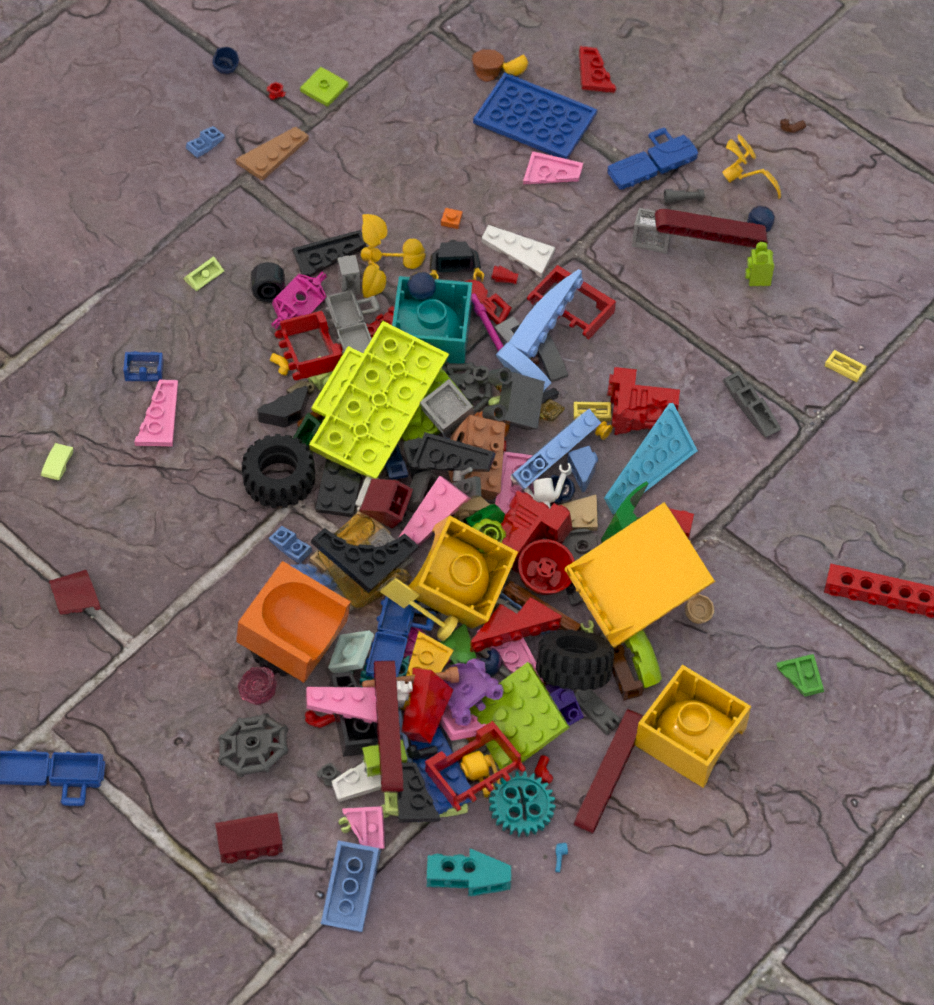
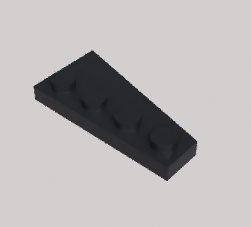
M361 230L292 248V252L301 274L310 277L337 263L339 257L351 256L366 247V243L363 240Z
M425 432L411 468L417 470L462 471L471 467L472 471L489 472L496 454L493 451Z

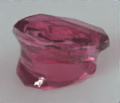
M252 667L246 671L237 685L241 699L254 705L264 704L269 701L276 692L274 673L266 667Z

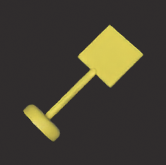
M397 578L380 591L402 608L410 604L440 625L437 637L441 641H445L451 635L458 623V618L455 616H449L442 622L415 603L414 600L419 597V594Z

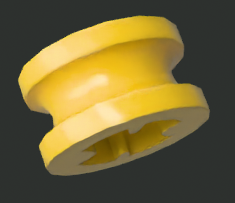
M603 421L597 427L595 435H600V438L605 440L612 432L613 427L607 425L606 421Z

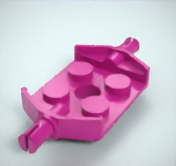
M321 272L316 278L298 274L273 300L272 305L278 318L271 323V326L274 329H278L282 320L312 313L325 301L326 294L321 283L327 278V275ZM296 295H303L305 297V300L299 301L296 298Z

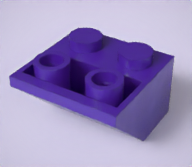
M550 684L545 686L569 726L584 718L573 690L562 689L559 686H552Z

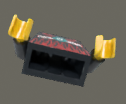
M456 240L442 242L440 249L432 253L430 257V275L434 279L439 280L437 272H468L474 270L472 280L480 277L481 282H483L484 273L480 271L479 254L469 247L467 242H457Z

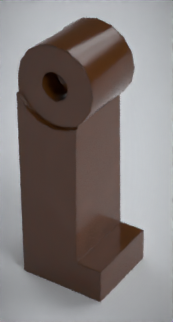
M620 644L613 648L612 674L623 701L642 696L643 684L641 680H634L624 657L625 649Z

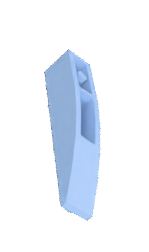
M576 270L552 288L528 313L509 341L511 345L529 359L537 354L539 345L545 342L547 333L556 324V319L559 315L562 316L566 304L572 301L574 292L582 286V270Z
M590 409L586 410L512 474L513 478L524 490L601 422Z

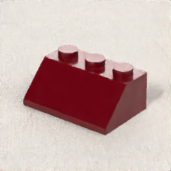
M277 812L215 823L221 863L231 864L242 859L254 860L259 856H276L283 852Z

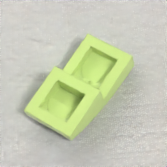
M55 443L46 459L41 476L60 480L66 471L67 462L73 455V447Z

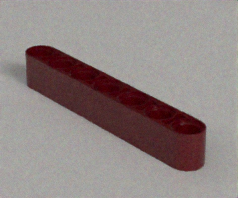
M659 209L654 213L656 231L660 233L756 248V245L760 242L768 244L766 227L764 225L671 209Z
M374 661L381 791L403 792L395 661Z
M630 709L626 710L574 821L575 827L592 834L596 830L635 746L638 723L644 715Z

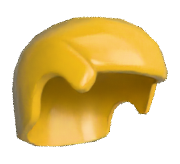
M523 54L514 60L504 63L502 67L505 73L518 76L527 69L528 60Z

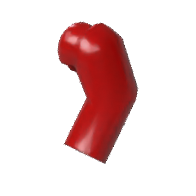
M313 710L305 713L306 723L317 728H322L336 721L333 714H326L320 717Z
M541 755L534 772L537 778H542L541 782L550 784L553 781V776L546 768L550 759L545 755Z

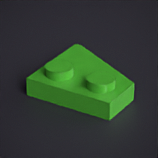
M465 624L451 633L445 641L440 642L454 650L450 657L451 665L456 663L467 664L469 660L477 659L475 652L470 651L471 639Z
M814 654L776 663L777 669L804 697L824 692Z

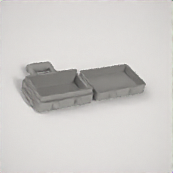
M352 289L327 295L325 298L327 306L325 311L330 314V323L334 325L338 334L337 343L342 346V355L348 346L364 353L372 338L366 323H364L363 315L380 311L377 298L371 296L357 300ZM371 302L373 308L360 310V304Z

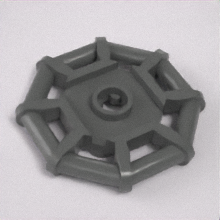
M474 362L444 363L442 369L459 389H464L462 393L471 404L475 400L480 401L475 407L473 406L474 413L476 414L488 405V401L493 398L492 384L488 382L482 385L475 380L473 375H471L475 368H477ZM453 371H466V373L454 374ZM480 387H484L485 394L479 393Z
M263 713L260 716L237 718V721L218 738L219 764L237 773L239 777L247 774L269 772V769L283 755H287L289 751L287 747L288 727L277 722L267 713ZM268 725V726L272 727V729H271V730H269V729L266 730V729H265V726ZM279 736V744L273 743L274 737ZM252 741H255V742H256L255 745H253V746H248V745H251ZM232 744V749L227 751L228 745ZM274 751L275 753L270 757V752ZM238 758L239 764H236L231 759ZM260 761V764L247 766L248 763Z

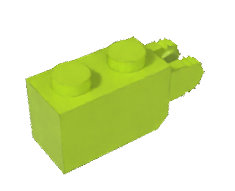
M765 242L758 243L756 249L751 250L750 257H747L745 279H748L749 286H771L774 271L773 251L767 249Z

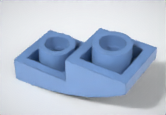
M212 126L201 131L200 137L187 142L186 149L198 158L217 146L225 138V135Z
M283 526L269 537V541L297 563H301L313 552L311 546L297 539L294 532Z

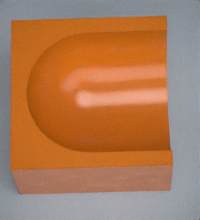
M282 561L238 621L236 642L305 683L347 623L351 601Z

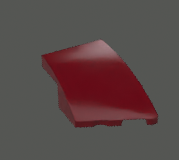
M87 570L49 581L60 615L83 612L88 607H94L95 610L101 609Z

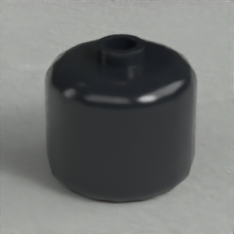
M260 263L251 272V291L253 296L261 302L272 303L286 287L284 271L275 263Z

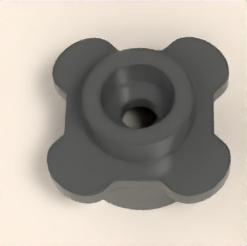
M327 763L321 770L317 771V777L321 778L326 786L332 785V781L341 775V772L337 771L332 763Z

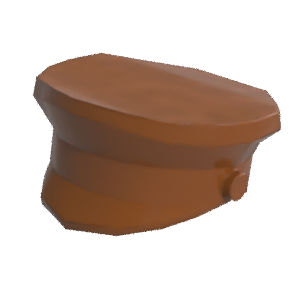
M482 49L472 55V63L478 78L485 82L494 80L502 69L504 56L496 50Z

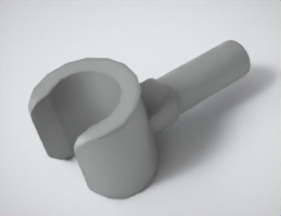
M469 467L462 471L454 470L453 481L464 480V476L472 472L473 469Z

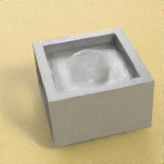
M639 208L634 224L632 247L667 254L672 234L656 231L655 211Z
M450 379L420 401L422 411L445 437L454 431L469 415L475 414L471 403Z

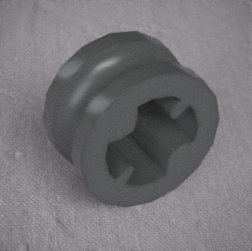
M478 366L473 372V377L479 384H487L490 371L486 366Z

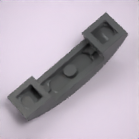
M547 333V338L544 343L539 345L537 354L543 363V369L551 382L568 377V374L555 343L549 333Z

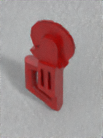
M476 280L464 281L472 282V294H476L480 303L484 305L490 320L497 325L506 320L512 308L498 294L488 298V289L485 291V287L481 282ZM494 302H496L503 309L499 318L495 315L497 312V306L494 304Z

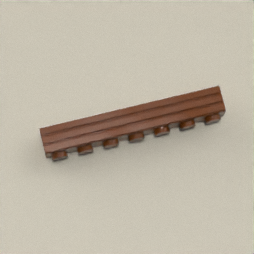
M510 581L504 588L503 594L521 607L532 597L562 616L561 626L557 631H567L568 629L574 631L581 630V624L516 583Z

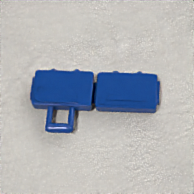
M663 127L648 134V137L655 145L648 149V154L643 151L608 166L607 172L618 188L623 190L630 186L633 187L644 180H649L656 176L658 171L660 174L695 161L698 157V150L686 135L673 139L667 129ZM665 134L669 141L659 144L655 138Z
M385 596V599L381 601L383 606L381 615L376 618L378 626L374 641L371 642V653L369 658L365 660L367 664L366 676L374 678V661L390 660L395 661L396 677H399L411 627L431 631L434 626V621L430 618H427L426 625L414 623V614H422L410 604L402 608ZM427 610L428 612H430L432 615H434V616L436 617V612H435V611H429V610Z
M15 749L0 751V784L44 786L47 784V778L49 777L51 786H63L62 805L83 806L85 805L86 788L100 787L102 781H104L106 762L102 754L91 752H54L51 759L48 752H37L36 750L32 752L17 751ZM68 787H81L80 798L67 797Z

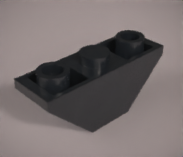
M308 387L297 388L285 396L278 397L271 403L262 405L257 409L258 421L284 428L298 422L303 417L309 399Z

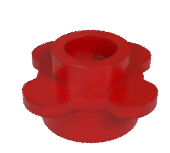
M274 82L267 87L270 99L285 97L286 95L283 91V85L278 82Z

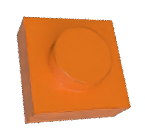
M445 208L441 219V226L458 229L463 211Z

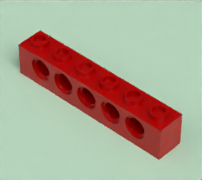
M830 563L824 593L934 618V586Z

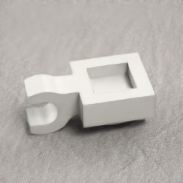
M396 681L398 708H403L405 701L408 700L409 693L412 692V681H409L408 684H405V681Z

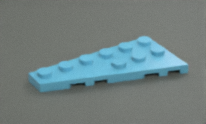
M669 403L604 497L612 514L616 513L625 498L646 481L649 483L644 491L645 493L698 451L674 403Z

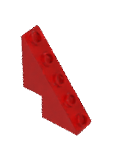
M532 597L528 599L518 613L500 604L488 622L483 625L471 640L470 651L480 652L485 648L498 647L503 643L519 641L527 636H537L549 630L555 631L561 626L562 616Z

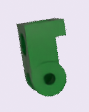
M490 504L466 518V521L470 527H473L483 519L502 523L505 513L498 505Z

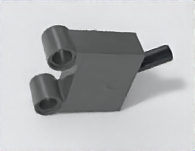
M507 367L493 369L488 374V380L494 386L502 385L500 401L497 405L486 406L483 409L482 416L483 418L504 422L506 425L524 430L538 429L541 404L557 399L559 391L556 388H552L543 392L545 381L511 372Z

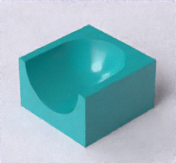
M399 276L392 326L448 353L449 356L445 363H465L472 309V282L434 279L436 290L433 296L426 300H418L409 293L407 281L410 277Z

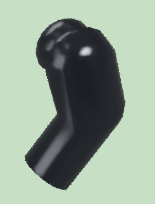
M410 745L406 749L408 752L407 756L410 759H425L438 754V749L435 745L422 749H417L416 745Z

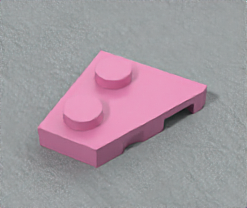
M383 806L342 809L354 834L357 835L360 845L379 849L385 848Z

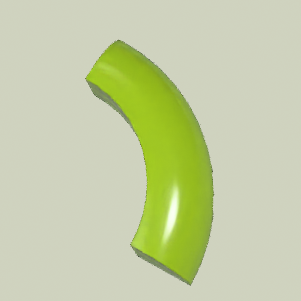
M642 629L624 641V644L634 653L632 661L638 680H641L643 687L647 688L659 683L662 680V676L652 645Z

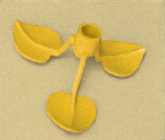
M740 134L737 137L738 141L746 149L745 155H743L735 141L730 139L727 142L726 149L734 152L739 158L735 163L722 171L725 178L731 183L736 178L741 180L744 177L762 173L774 185L778 193V199H780V186L768 170L760 169L742 174L744 170L740 163L743 162L746 165L747 161L745 158L750 154L755 159L756 154Z
M363 214L362 236L364 242L369 246L362 249L361 258L363 261L368 262L369 266L366 267L363 273L362 292L363 298H369L380 294L386 286V275L383 271H379V266L374 262H378L382 256L403 257V265L406 268L415 269L423 263L425 249L419 240L411 238L403 244V253H381L375 247L380 245L381 240L387 236L386 223L376 215Z

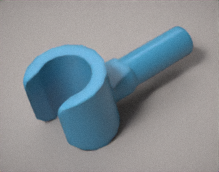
M567 843L556 845L555 853L557 860L555 872L559 873L561 870L562 855H568Z

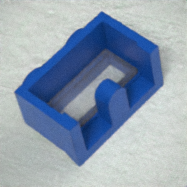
M125 352L123 369L125 381L162 380L163 353Z

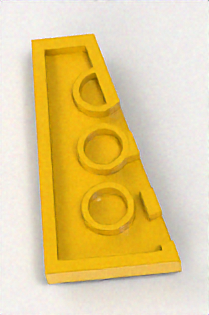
M419 631L406 676L413 675V668L428 669L434 673L442 672L454 650ZM410 693L409 698L405 701L403 708H400L404 711L406 706H409L410 704Z

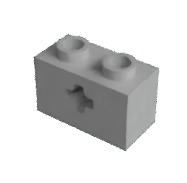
M356 255L339 257L338 279L341 292L352 289L354 294L358 295L360 294V271Z

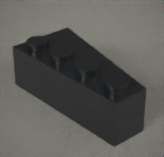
M351 672L331 674L329 687H358ZM334 713L343 757L363 755L362 748L378 745L376 722L371 724L363 722V719L354 717L349 719L343 717L344 715Z

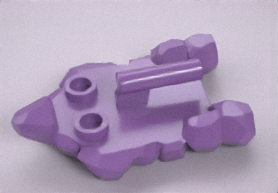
M475 658L469 660L467 664H452L450 667H458L459 682H446L453 689L448 707L451 710L452 718H455V723L459 726H467L470 723L471 712L469 709L474 704L480 711L485 709V704L481 700L485 695L493 700L503 697L504 689L502 685L498 684V680L491 678L488 673H485V662Z

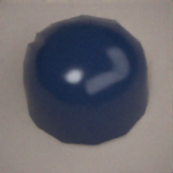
M226 46L218 48L212 59L214 69L221 74L227 75L234 72L239 63L237 51Z
M756 206L751 209L747 222L764 225L766 232H769L774 224L775 215L766 206Z
M415 272L407 281L409 293L418 300H426L435 293V280L426 272Z
M552 475L550 477L553 481L554 491L560 476ZM567 476L560 496L554 503L564 504L571 501L574 497L575 486Z
M494 648L491 651L487 650L488 658L480 659L485 662V673H488L491 678L499 672L502 665L500 652Z

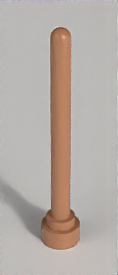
M457 666L449 667L445 672L436 673L446 682H459ZM415 675L396 677V681H405V684L412 681L413 684ZM374 680L363 681L362 687L375 688Z

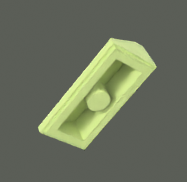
M212 257L183 279L197 291L223 273L224 269L216 258Z

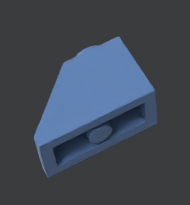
M590 446L568 452L567 463L572 468V474L581 492L586 491L598 462L595 452H592Z

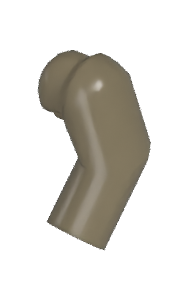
M299 381L287 389L286 392L289 394L297 388L307 386L308 394H311L315 386L311 382Z

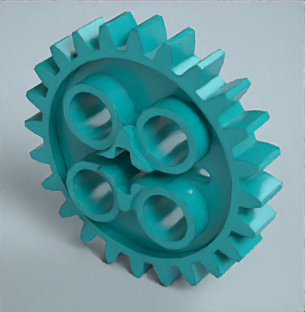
M516 771L515 777H512L509 773L511 780L506 782L502 777L500 784L495 783V790L490 793L492 797L489 798L488 803L492 805L489 806V811H495L492 813L491 818H498L496 825L503 824L502 831L509 828L510 835L514 831H517L518 837H520L522 832L528 837L530 831L536 835L538 829L543 831L545 828L544 824L549 825V818H553L554 813L552 811L555 810L556 805L552 803H554L555 797H549L552 795L553 790H546L548 783L541 784V777L535 780L534 773L530 777H527L526 771H524L523 776H520L518 771ZM518 788H521V792H522L521 798H522V804L525 805L524 814H525V817H526V819H527L526 821L523 820V810H522V804L519 803V801H520V794H519ZM526 791H533L535 795L529 796L526 794ZM511 793L515 798H508L505 794ZM529 810H536L539 814L533 815ZM515 812L519 817L513 818L509 813Z

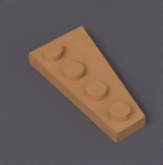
M294 127L236 158V164L263 181L309 140V135Z

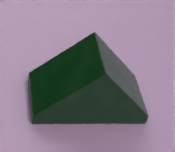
M307 413L292 439L296 437L302 441V444L305 443L309 447L310 442L322 423L311 413Z

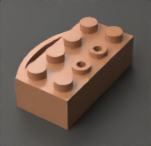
M469 415L455 429L451 440L457 441L461 433V443L493 451L496 454L489 472L472 471L464 476V479L474 476L480 477L481 497L492 501L501 493L505 423ZM448 471L451 482H457L453 481V471Z

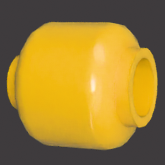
M475 751L463 756L462 763H460L465 777L472 781L487 776L491 766L488 755H483L481 751Z

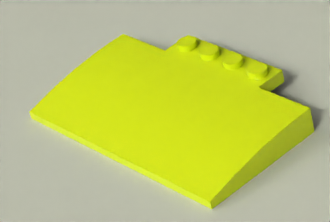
M382 321L364 353L349 346L347 347L311 407L312 411L324 416L325 419L309 444L310 450L372 479H377L418 410L420 401L425 398L449 354Z

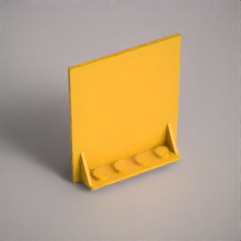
M665 502L565 567V571L576 587V591L581 595L587 608L613 648L715 582Z

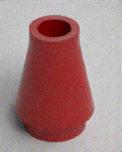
M501 265L494 266L491 279L495 280V282L516 284L518 278L517 273Z

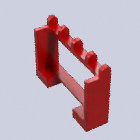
M557 265L527 296V300L531 301V304L534 305L544 297L543 294L555 282L557 284L560 283L571 273ZM583 281L582 286L576 290L594 300L596 308L602 312L590 324L585 323L566 310L562 316L571 321L569 327L574 328L577 325L584 330L582 335L589 340L615 313L616 301Z
M323 311L280 321L281 330L276 331L274 335L278 339H284L279 342V347L288 348V351L284 352L283 356L285 359L292 358L293 362L288 364L289 370H297L292 375L294 380H301L334 371L342 357V353L338 344H334L329 335L328 324ZM318 329L330 355L299 362L288 336Z
M493 721L476 730V740L447 757L441 751L425 761V772L457 812L461 810L459 803L469 798L472 802H475L477 799L474 794L484 788L491 792L494 790L491 785L502 777L506 782L511 780L509 773L517 768L520 772L526 770L521 762L519 752ZM494 739L511 759L512 763L457 796L439 772Z

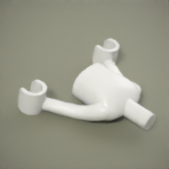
M568 463L569 468L566 471L562 469V465L559 466L561 475L555 491L551 478L533 481L534 494L528 486L523 491L530 494L533 500L545 503L550 509V503L560 496L566 476L572 472L570 464ZM511 474V480L513 484L519 485L518 482L514 480Z

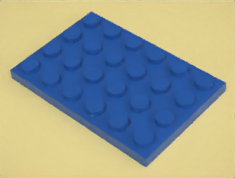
M504 72L473 118V123L552 156L568 159L597 115V109Z

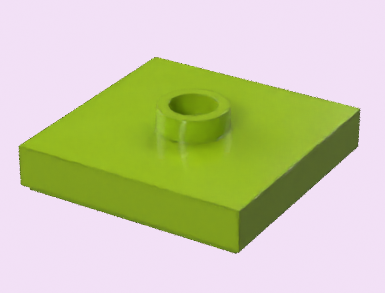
M320 67L300 87V92L328 107L348 87V82Z

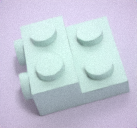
M371 631L341 634L328 669L334 674L346 672L353 674L355 669H362L374 634Z

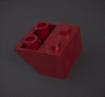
M371 479L359 512L393 529L402 521L413 489L397 480Z

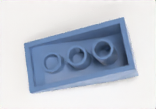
M338 840L321 924L363 932L381 854L379 848Z

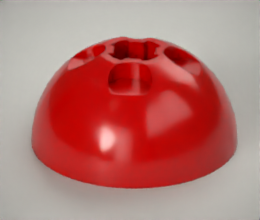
M541 539L530 543L523 549L518 561V572L524 585L531 591L540 595H554L562 592L571 584L572 581L565 571V567L575 562L571 552L563 544L554 540Z

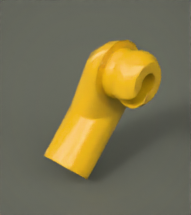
M273 353L270 361L280 366L278 370L280 374L288 375L289 361Z

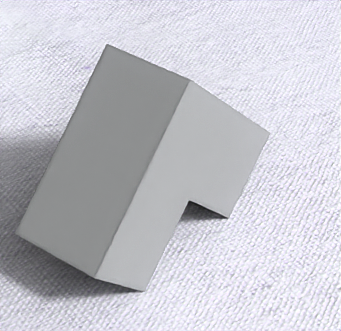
M511 317L494 327L503 345L509 343L520 324L514 317Z

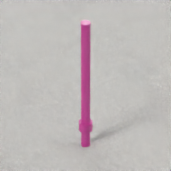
M472 294L474 311L482 320L499 351L503 344L486 314L487 310L480 303L476 294Z

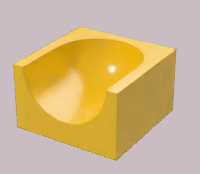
M448 516L434 525L432 532L435 533L430 552L419 573L408 587L419 594V597L415 600L448 617L455 616L458 618V622L474 629L488 622L518 552L465 523ZM476 548L484 550L485 553H480Z
M682 664L638 723L635 746L704 788L714 765L727 744L737 732L743 734L746 730L751 706Z

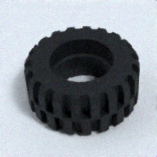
M275 434L272 437L270 435L264 436V439L256 440L254 442L255 445H250L247 448V452L243 455L242 477L248 495H251L255 502L260 501L261 505H270L271 508H277V506L287 508L290 504L292 506L298 504V500L303 501L307 494L312 491L315 484L314 458L312 452L309 451V447L305 443L302 444L300 439L296 437L292 439L290 435L281 436V434ZM276 463L288 464L295 469L290 476L283 479H272L262 474L266 467Z
M572 629L552 631L549 634H545L538 643L536 671L543 681L549 682L552 686H559L562 689L567 688L573 691L595 690L598 687H603L611 679L614 649L608 640H604L603 637L596 636L591 632L574 631Z

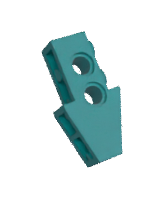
M470 849L469 857L462 854H455L453 856H444L439 853L428 855L427 887L468 888V896L510 890L511 865L473 849ZM452 868L453 871L445 872L443 869ZM467 868H471L474 871L471 873H467L464 870Z

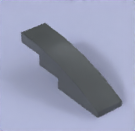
M740 371L723 379V383L736 403L765 438L781 430L780 425L763 397L759 398L753 386L747 384Z

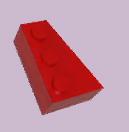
M413 668L412 674L415 675L412 692H410V704L405 708L401 732L412 741L431 743L453 693V689L432 670Z

